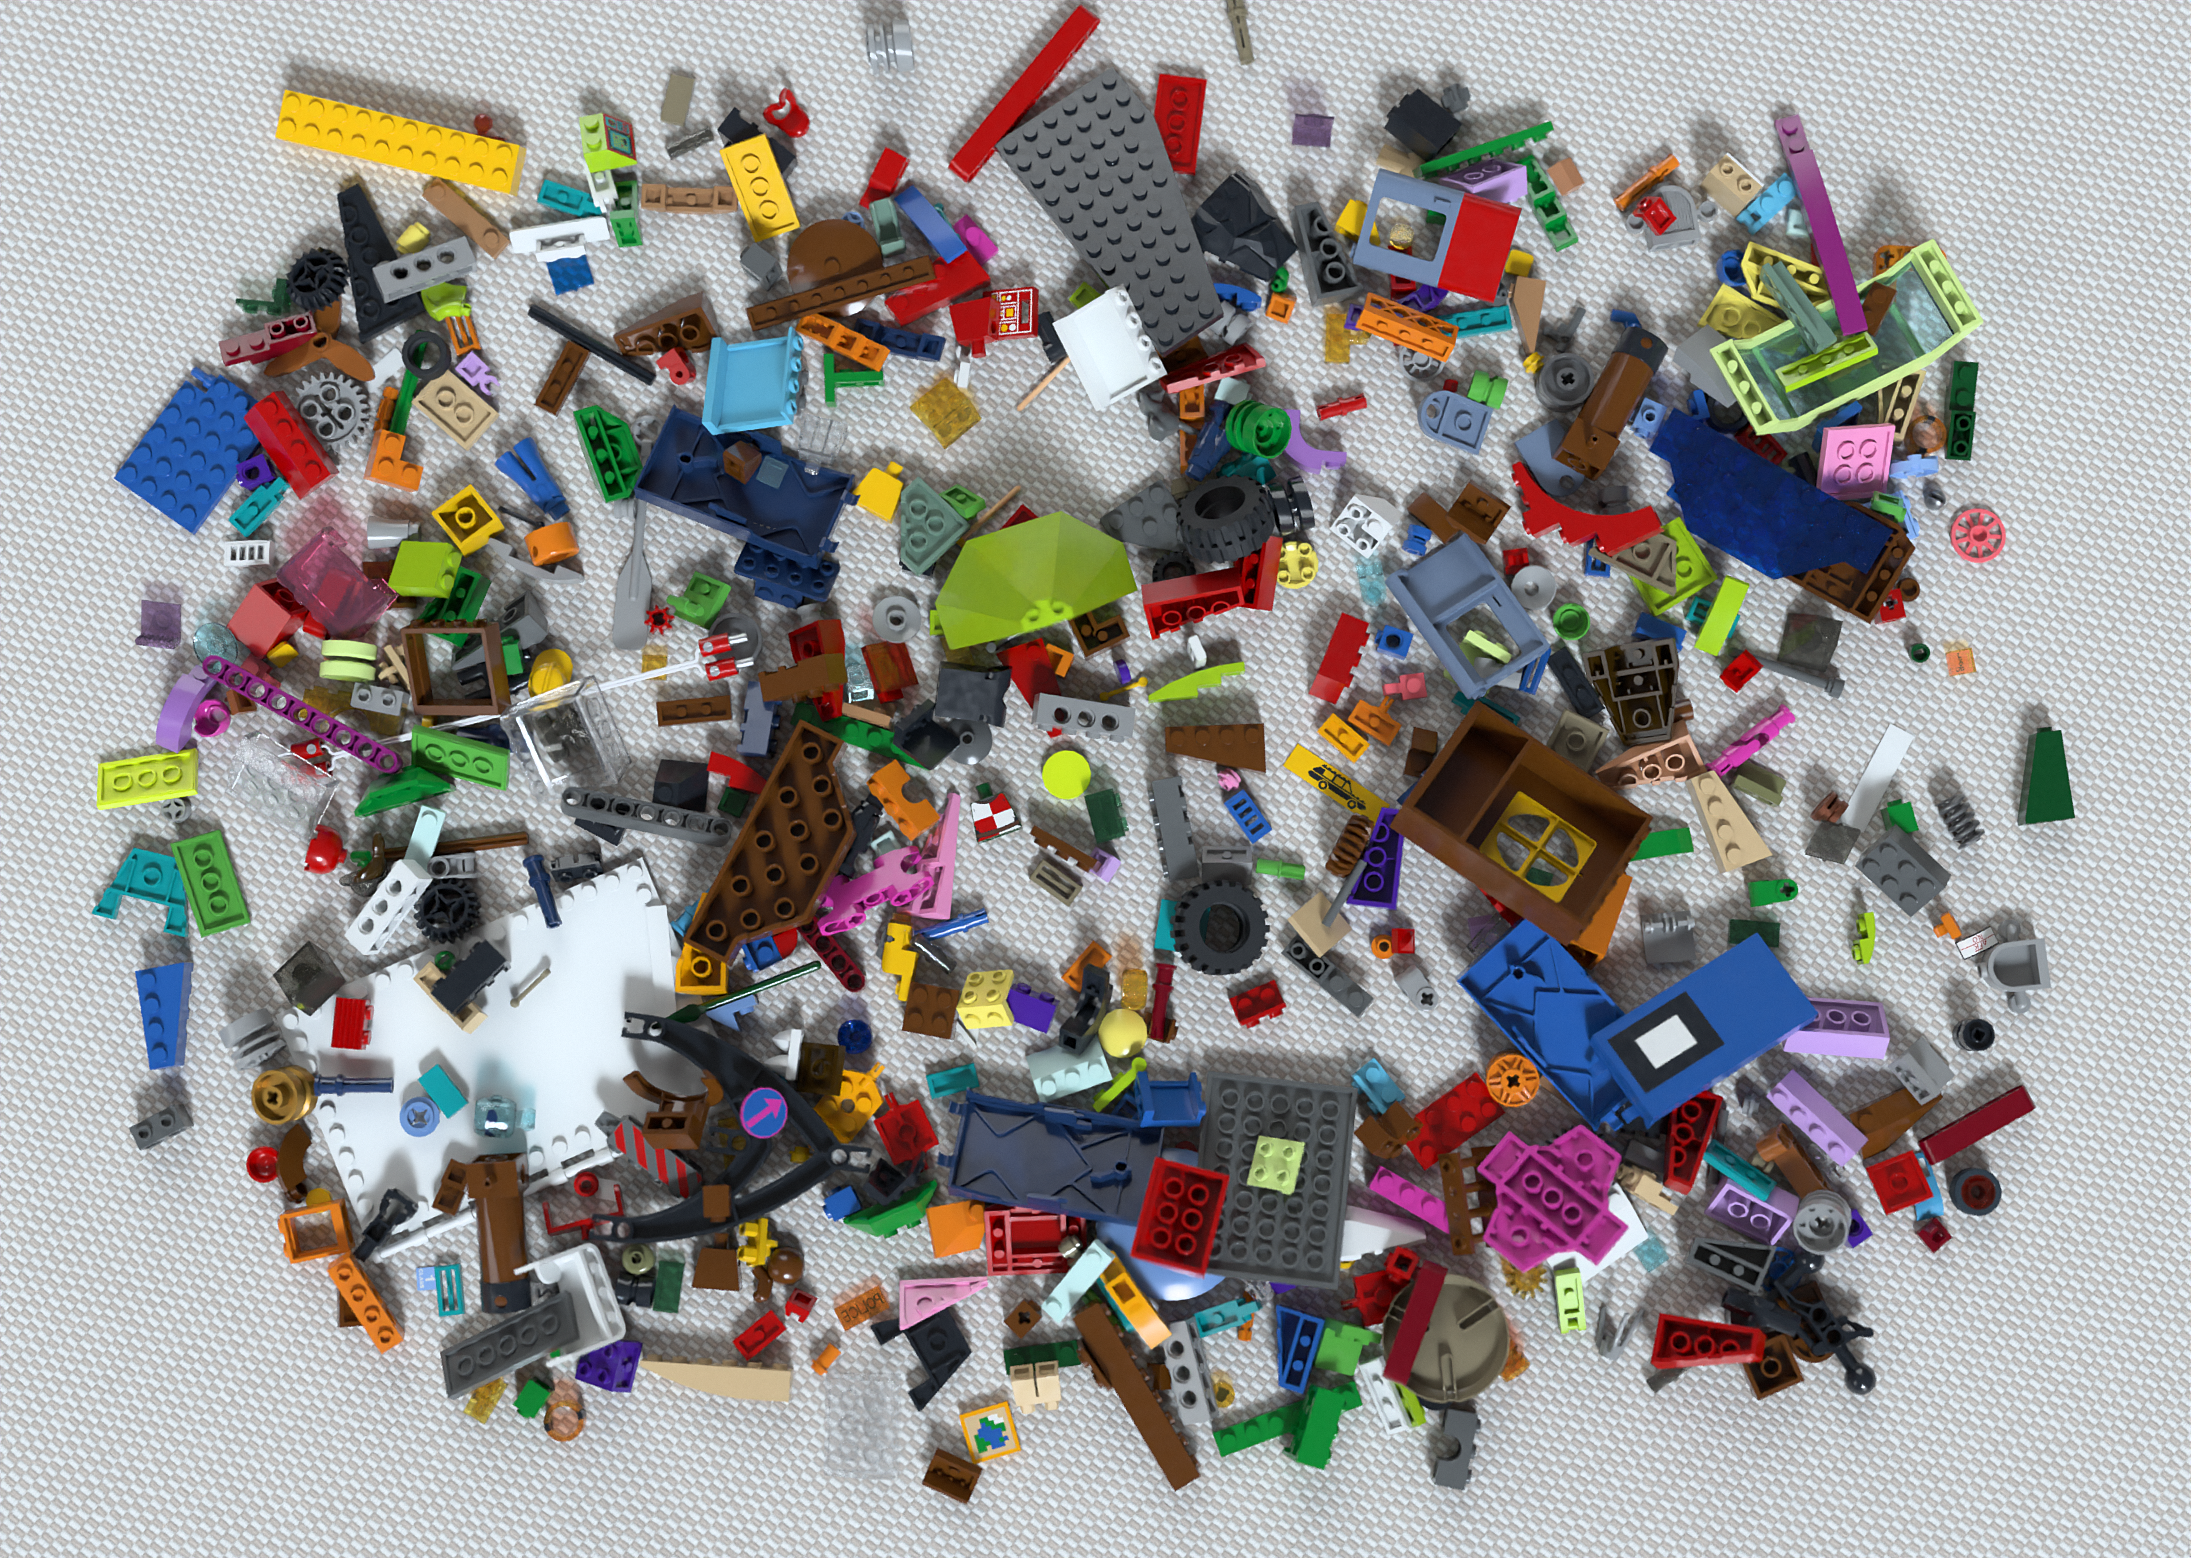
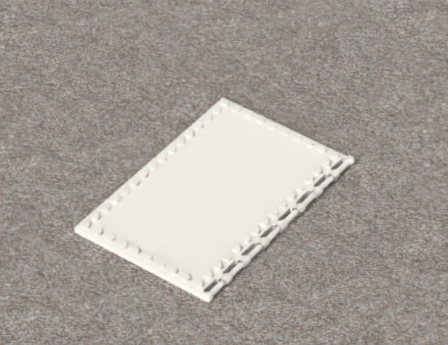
M643 857L553 895L562 920V924L557 928H546L539 902L472 930V935L463 934L464 941L456 937L454 944L446 941L445 944H439L275 1015L295 1065L307 1069L314 1079L316 1074H321L322 1077H337L338 1074H343L346 1078H394L393 1093H345L343 1096L322 1094L318 1096L317 1104L314 1108L362 1231L379 1214L381 1200L388 1188L401 1190L418 1204L417 1207L419 1209L408 1222L398 1225L392 1233L393 1236L408 1229L410 1236L383 1248L377 1246L371 1254L376 1264L384 1261L385 1257L414 1245L417 1247L430 1241L431 1237L459 1225L463 1227L476 1221V1207L473 1208L471 1205V1201L475 1199H468L466 1192L456 1217H452L429 1228L425 1225V1221L443 1214V1212L435 1210L431 1206L442 1184L441 1179L451 1159L466 1164L476 1155L527 1152L529 1176L545 1169L548 1170L549 1176L529 1184V1187L523 1192V1197H526L551 1185L555 1187L567 1182L569 1177L597 1165L603 1166L613 1162L616 1157L623 1154H617L608 1147L609 1143L606 1142L607 1136L594 1124L599 1115L604 1110L620 1119L623 1115H632L644 1124L647 1112H658L660 1106L638 1096L623 1081V1077L631 1072L639 1071L655 1087L674 1094L698 1095L708 1091L701 1081V1077H705L702 1073L703 1071L678 1052L657 1042L621 1037L623 1027L627 1028L630 1033L643 1032L644 1021L632 1018L631 1023H628L624 1019L625 1012L656 1016L646 907L660 906L663 903ZM668 917L675 986L676 964L678 959H680L682 948ZM486 939L507 959L512 968L507 972L502 970L494 978L495 982L490 987L486 986L477 995L478 997L474 1002L488 1017L472 1034L463 1031L447 1013L443 1012L413 978L429 961L435 964V957L440 951L452 952L456 957V962L459 959L464 961L470 955V948L478 941L482 943ZM447 955L439 961V964H443L450 957ZM548 968L551 971L550 975L520 1001V1005L517 1008H513L510 1005L511 999L517 998ZM442 970L447 976L452 972L451 970ZM675 992L677 1011L689 1004L699 1005L704 1003L700 995ZM336 997L371 1000L370 1005L374 1006V1015L368 1024V1030H371L370 1045H366V1050L331 1048ZM706 1013L701 1014L696 1021L683 1023L719 1038L711 1018L707 1017ZM650 1026L651 1035L657 1036L661 1033L662 1028L653 1030ZM436 1064H440L468 1100L469 1104L450 1119H447L437 1106L440 1111V1123L435 1131L424 1137L411 1136L403 1130L400 1124L401 1108L408 1100L415 1097H427L433 1101L417 1079ZM724 1099L710 1107L707 1118L731 1108L727 1100ZM491 1109L498 1116L496 1124L488 1127V1131L496 1136L495 1138L485 1137L486 1117ZM428 1110L420 1113L415 1111L417 1118L413 1125L419 1121L428 1124L424 1118ZM588 1150H594L595 1156L570 1167H564L563 1161ZM390 1199L389 1202L391 1204L386 1209L387 1214L384 1217L393 1222L400 1212L406 1214L408 1211L404 1209L405 1205L397 1199Z

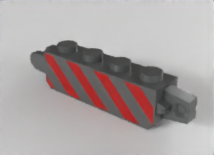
M604 1110L594 1124L607 1136L606 1142L609 1143L608 1147L617 1154L623 1153L629 1158L628 1161L637 1169L642 1167L649 1173L648 1176L658 1184L662 1182L669 1187L668 1191L676 1198L680 1199L682 1197L686 1200L700 1192L703 1186H708V1184L702 1181L703 1168L678 1149H653L641 1135L644 1124L632 1115H623L620 1119Z

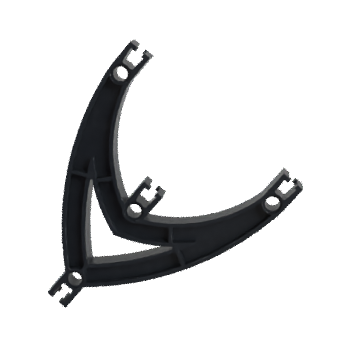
M625 1012L624 1019L628 1023H631L632 1018L644 1021L643 1032L630 1033L627 1028L623 1027L621 1037L657 1042L669 1047L687 1058L702 1071L708 1070L721 1084L724 1090L723 1096L730 1105L740 1130L709 1126L708 1133H710V1136H715V1132L728 1134L729 1138L726 1148L713 1147L711 1145L712 1142L707 1141L705 1151L736 1155L723 1173L708 1185H731L732 1216H726V1221L710 1222V1217H704L702 1189L679 1204L647 1215L623 1217L593 1213L592 1221L594 1223H599L600 1219L612 1222L611 1234H598L595 1229H590L589 1239L631 1244L675 1241L707 1235L741 1225L768 1214L808 1192L837 1170L870 1173L871 1164L866 1163L865 1168L851 1165L850 1161L852 1152H867L866 1157L871 1158L873 1148L842 1144L813 1107L793 1087L760 1061L728 1042L689 1025L659 1016ZM655 1022H659L662 1026V1031L657 1036H653L650 1033V1026ZM771 1088L782 1095L787 1105V1119L799 1131L815 1154L779 1179L749 1194L736 1198L758 1174L774 1149L772 1136L769 1138H757L745 1130L740 1119V1108L744 1098L752 1089ZM737 1136H743L746 1140V1146L742 1150H737L733 1145V1141ZM838 1149L846 1153V1160L842 1164H837L833 1160V1153ZM621 1223H626L630 1227V1233L627 1237H621L618 1233V1227Z

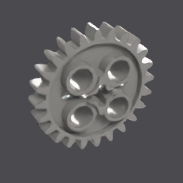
M322 372L320 373V380L312 375L311 384L307 381H302L305 389L296 388V391L300 394L299 398L291 397V399L296 402L295 408L320 444L323 445L324 450L329 452L332 446L335 452H339L340 445L344 449H349L348 441L357 444L355 436H364L360 430L361 427H369L363 420L371 418L370 415L364 413V410L369 409L370 405L363 404V401L368 397L366 395H359L362 388L360 386L353 388L354 380L349 379L346 382V376L342 374L337 379L336 373L333 372L330 373L329 379ZM334 389L336 397L334 400L328 401L327 393L329 390ZM316 395H319L321 401L326 407L333 409L331 413L338 421H340L343 424V430H341L339 424L334 418L327 416L329 414L328 410L317 401ZM315 404L317 413L315 416L310 417L308 413L309 407ZM346 408H350L352 412L348 420H344L342 415ZM331 423L333 431L330 435L326 436L324 427Z

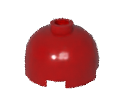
M317 824L315 831L318 833L316 838L310 841L305 863L308 864L305 866L304 871L327 874L334 871L339 863L344 864L348 849H344V839L337 830Z

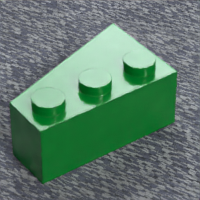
M459 566L449 598H435L432 602H428L424 607L425 610L417 619H424L425 623L435 619H445L446 622H451L455 619H466L467 622H472L477 617L492 581L479 573ZM425 633L460 648H463L469 633Z
M1310 1384L1299 1410V1413L1302 1414L1298 1427L1293 1425L1290 1433L1294 1437L1289 1447L1284 1446L1282 1454L1297 1463L1324 1470L1331 1460L1332 1451L1330 1449L1332 1442L1339 1433L1338 1422L1340 1415H1343L1346 1409V1395Z

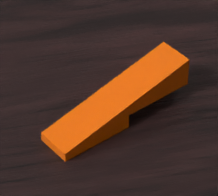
M1204 384L1179 392L1180 421L1199 431L1204 424L1205 417ZM1180 430V474H1185L1188 467L1187 461L1196 444L1197 435H1191Z

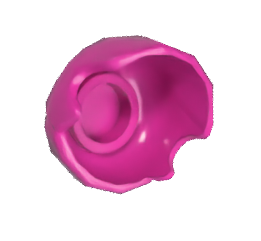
M207 699L201 702L194 715L196 725L193 729L201 737H216L225 733L231 723L228 706L218 699Z

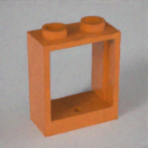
M345 1198L285 1210L279 1215L278 1229L281 1234H284L285 1243L283 1250L286 1258L289 1257L290 1264L346 1253L356 1246ZM330 1210L337 1244L301 1251L294 1217Z

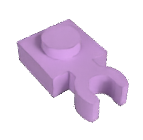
M473 352L455 368L473 387L480 383V388L486 395H491L490 391L486 388L489 382H493L497 386L500 385L494 376H487L491 369Z

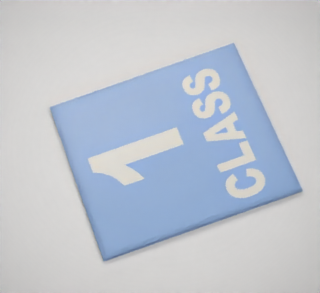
M434 1267L416 1268L417 1291L436 1289Z

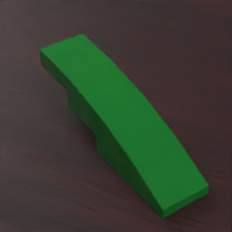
M1533 154L1514 162L1526 166L1528 194L1525 197L1556 253L1577 243L1578 236L1567 220L1566 211L1555 196V188Z

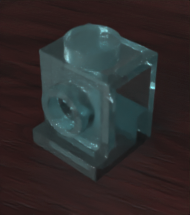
M859 662L849 663L846 666L848 683L844 684L848 702L850 703L851 700L859 702L873 699V684L867 664L860 665Z

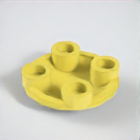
M1301 541L1282 543L1277 582L1280 585L1290 589H1299L1307 586L1314 580L1318 572L1319 561L1316 552L1309 544Z
M1116 1009L1104 1017L1098 1030L1099 1041L1103 1049L1110 1055L1118 1058H1128L1137 1054L1144 1047L1147 1039V1026L1143 1018L1135 1011Z

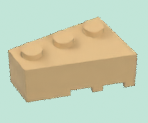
M1878 357L1875 369L1881 377L1904 364ZM1920 369L1875 391L1876 424L1891 423L1895 425L1894 446L1900 447L1927 371Z

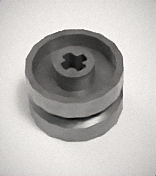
M1562 353L1553 356L1545 363L1536 379V394L1539 401L1547 409L1555 413H1568L1576 410L1585 402L1594 386L1592 368L1584 358L1574 353Z
M729 613L722 615L713 623L708 637L726 632L730 636L746 633L748 641L732 645L733 650L713 655L716 660L735 656L736 660L753 657L754 662L758 660L763 649V637L759 626L752 618L741 613Z

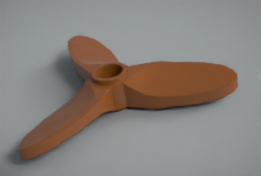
M341 295L339 296L340 302L334 301L332 308L326 306L324 312L317 310L313 313L318 334L298 348L272 360L264 370V374L267 377H281L293 373L318 359L327 358L340 371L350 377L365 382L375 379L374 368L359 352L342 342L336 341L342 318Z

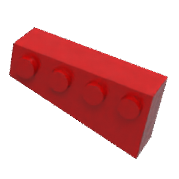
M968 250L949 264L940 256L932 262L937 276L936 279L899 289L885 300L884 304L886 310L902 328L941 307L944 308L950 305V303L962 297L965 298L979 289L991 286L990 276Z
M1238 566L1141 585L1143 607L1152 641L1160 638V634L1169 630L1173 633L1181 630L1180 626L1192 621L1196 624L1203 621V618L1213 613L1216 616L1245 604Z
M1704 1090L1670 1112L1665 1141L1662 1186L1687 1195L1692 1190L1723 1100L1722 1096Z
M1660 1313L1650 1363L1657 1369L1759 1362L1763 1358L1766 1335L1756 1328Z

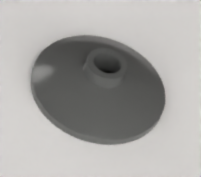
M955 719L946 728L947 731L960 740L959 748L949 755L955 762L963 765H972L979 763L989 754L993 740L991 731L984 721ZM970 735L972 737L971 743L965 744L963 737Z

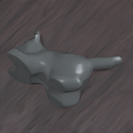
M1164 389L1160 391L1148 390L1146 392H1139L1138 406L1141 412L1150 419L1148 431L1152 439L1163 441L1178 430L1191 435L1199 433L1198 429L1180 421L1163 404Z

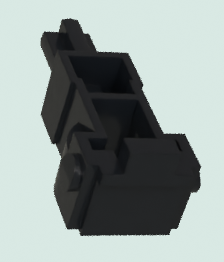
M388 1188L381 1200L379 1214L362 1233L365 1238L354 1251L353 1255H355V1258L365 1263L377 1246L385 1245L398 1225L408 1222L419 1209L417 1207L418 1204L401 1190ZM397 1199L405 1205L404 1209L408 1212L406 1214L400 1212L395 1220L391 1222L384 1216L387 1214L386 1209L391 1204L389 1200Z

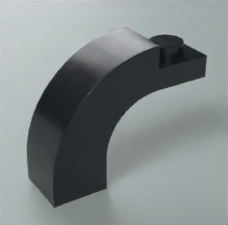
M1090 963L1083 968L1080 998L1070 1017L1060 1027L1058 1046L1080 1056L1091 1043L1101 1026L1111 1001L1114 985L1109 983L1110 972Z

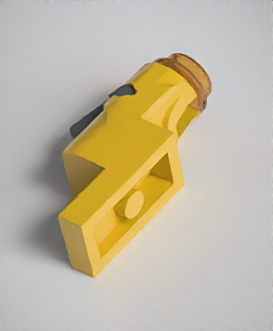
M892 913V918L889 919L888 925L885 926L876 955L881 959L883 972L902 975V979L897 981L895 994L899 995L898 1000L907 1002L911 981L915 982L920 953L908 951L909 947L912 948V916Z

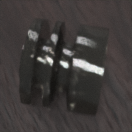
M571 699L563 701L566 713L559 704L554 706L556 718H553L546 710L531 718L532 725L540 742L554 763H558L571 756L569 744H572L577 751L583 750L580 738L587 747L594 744L586 718Z

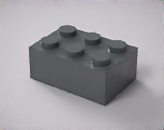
M1896 824L1866 849L1855 865L1857 869L1910 917L1945 889L1951 877V874Z

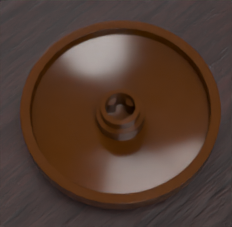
M827 219L809 226L796 238L788 256L787 276L791 289L795 294L884 268L885 266L881 249L867 230L847 220ZM876 296L817 314L831 318L852 316L867 308Z

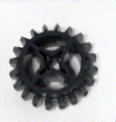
M319 247L317 250L311 248L309 254L303 252V256L300 259L295 258V265H289L291 272L286 273L288 278L285 282L286 292L292 301L302 309L310 310L314 313L317 310L324 312L326 306L332 308L333 302H340L339 296L346 294L344 287L349 286L347 279L351 277L348 272L349 267L343 258L333 250Z
M450 878L449 882L441 879L440 885H437L436 882H431L432 888L430 890L426 888L424 891L426 894L418 899L421 903L414 905V909L418 911L413 915L414 919L418 921L416 923L417 928L422 929L421 933L425 937L429 936L432 942L438 940L440 944H445L448 939L451 944H454L456 937L464 941L463 934L466 932L472 935L470 927H477L478 923L474 919L481 917V913L477 911L482 908L481 903L477 901L479 899L478 894L473 893L474 889L470 885L466 886L463 880L457 883L455 878ZM450 894L462 896L459 899L454 898L451 900L445 898L446 895ZM445 904H446L449 908H451V909H449V910H450V912H449L450 918L445 914V913H446L445 911L447 910ZM462 912H464L463 916H462L461 919L459 920L460 914H461ZM444 922H448L450 924V927L447 928H438L433 926L437 923L442 924Z

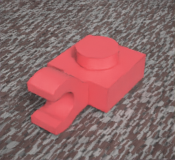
M251 653L240 666L278 688L282 685L269 675L273 668Z
M1424 672L1398 676L1399 683L1384 684L1382 686L1383 696L1401 694L1402 701L1427 697Z

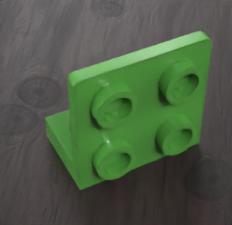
M1326 1317L1312 1365L1317 1368L1353 1376L1362 1346H1369L1370 1342L1380 1344L1382 1334L1368 1327Z

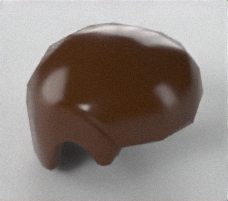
M791 1246L778 1247L770 1254L767 1270L769 1276L776 1284L781 1286L796 1284L804 1275V1257L798 1249Z

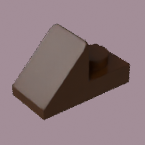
M1413 727L1403 775L1420 778V774L1430 767L1433 755L1436 752L1438 732Z

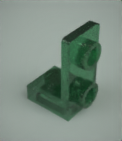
M277 278L276 285L272 288V299L274 302L236 298L235 304L243 312L257 314V311H266L267 314L272 316H281L282 313L290 314L292 299L286 292L287 279Z

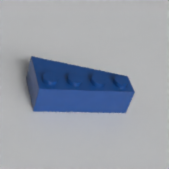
M183 962L135 971L150 1070L183 1066L185 1063L187 1019H189L188 1004L189 994H191L192 989L190 982L194 963Z

